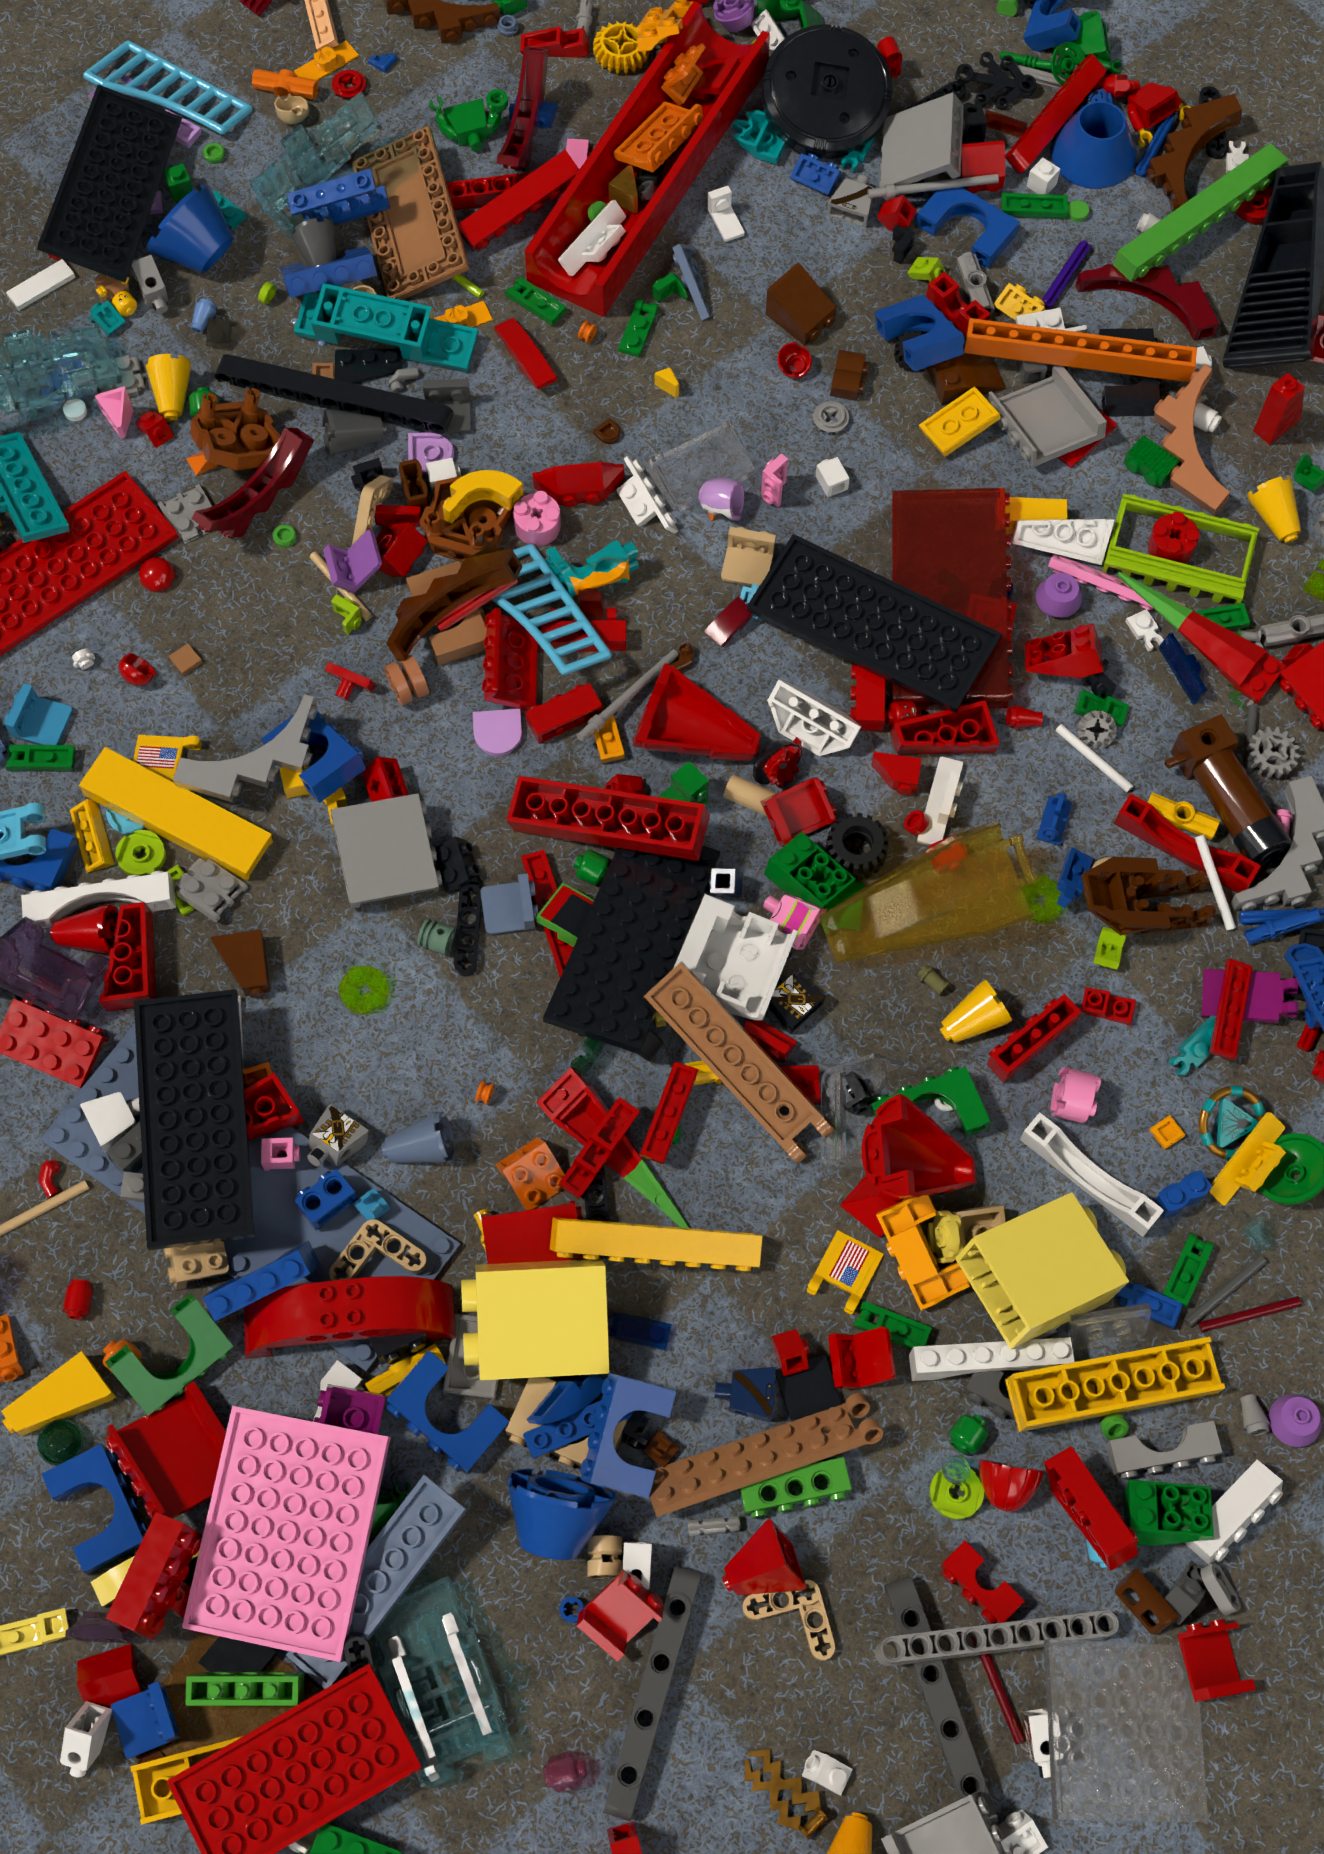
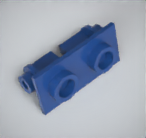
M1058 793L1057 796L1048 797L1036 839L1060 846L1072 802L1068 801L1066 794Z

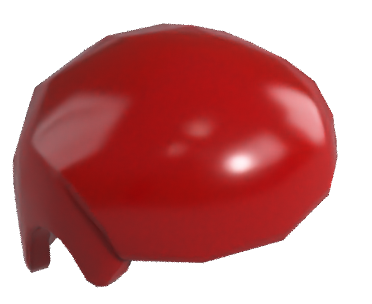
M791 342L783 345L779 350L777 362L780 371L786 377L797 379L806 376L811 370L812 358L806 347L797 344V342ZM792 365L797 371L792 370L790 366Z
M153 557L142 564L139 570V578L141 584L148 591L160 592L171 587L172 581L176 579L175 567L166 559Z
M133 653L124 655L119 661V673L131 685L145 686L156 675V671L150 664Z

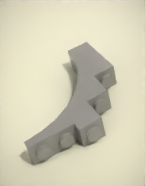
M304 694L297 712L288 725L273 740L253 752L238 758L222 761H196L180 757L173 782L177 787L233 802L234 796L238 797L242 783L239 780L268 788L270 781L274 782L276 778L277 768H275V765L300 773L304 772L305 767L309 768L313 754L310 753L309 745L304 744L303 741H308L311 731L308 725L310 719L314 720L317 714L318 706L315 705L314 697Z
M1312 776L1291 781L1284 790L1293 820L1291 821L1290 832L1292 842L1287 848L1283 861L1266 879L1252 888L1235 894L1231 901L1234 911L1240 909L1242 911L1253 910L1257 907V904L1265 902V905H1271L1280 899L1283 906L1292 905V907H1298L1306 903L1312 891L1305 875L1315 872L1323 860L1316 842L1324 840V802Z

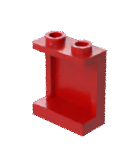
M818 777L807 779L760 801L780 846H785L801 832L806 835L827 824L837 822L835 818L837 815L833 803L829 802L826 797V785Z

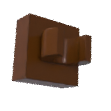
M658 1431L643 1450V1454L664 1468L678 1452L680 1446L661 1431Z

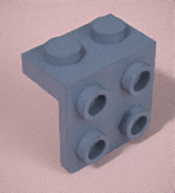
M528 873L519 874V882L481 888V900L487 934L493 935L535 929L534 919L538 915L537 904L532 905L531 896L536 894L534 881H529Z

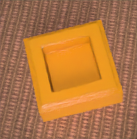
M1171 1115L1149 1129L1164 1150L1186 1136Z

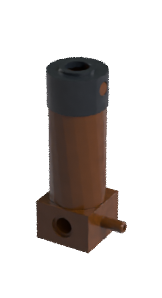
M1220 714L1180 732L1171 751L1173 757L1166 759L1164 763L1168 769L1178 765L1187 780L1195 777L1231 835L1233 843L1240 854L1260 865L1280 855L1291 845L1292 841L1235 754L1234 750L1239 741L1223 715Z

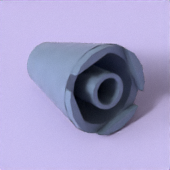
M443 1111L436 1112L386 1137L385 1143L382 1144L384 1158H388L391 1163H448L454 1161L456 1150L450 1151L451 1140H454V1135L448 1117H442Z

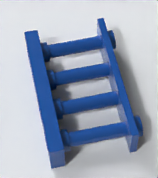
M371 168L287 193L291 215L294 216L302 213L304 221L317 218V222H324L323 218L333 220L335 225H339L391 209L387 189L384 185L375 187Z

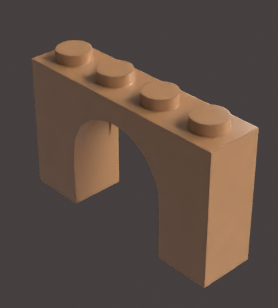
M456 561L406 578L410 596L426 594L435 578L457 574L461 567L460 562ZM482 606L467 615L455 628L429 636L430 646L438 666L486 650L483 647L487 628L484 626L486 616Z

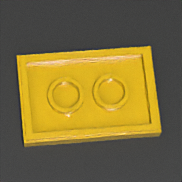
M974 386L919 424V428L940 453L946 457L1000 420L1001 416Z

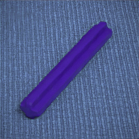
M1086 240L1079 242L1042 298V301L1045 303V309L1053 307L1090 251L1091 245Z

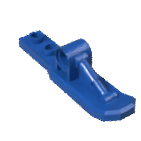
M1310 944L1292 945L1285 953L1284 958L1290 965L1307 1002L1305 1007L1306 1023L1310 1029L1322 1027L1324 1031V954L1319 947Z

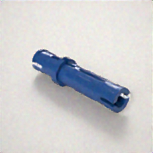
M1313 907L1279 920L1265 921V924L1244 930V935L1248 945H1252L1269 938L1273 940L1281 934L1321 922V917L1317 907Z

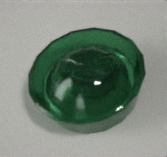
M68 1419L51 1421L43 1427L38 1435V1454L43 1461L56 1466L78 1456L84 1443L82 1430L76 1423Z

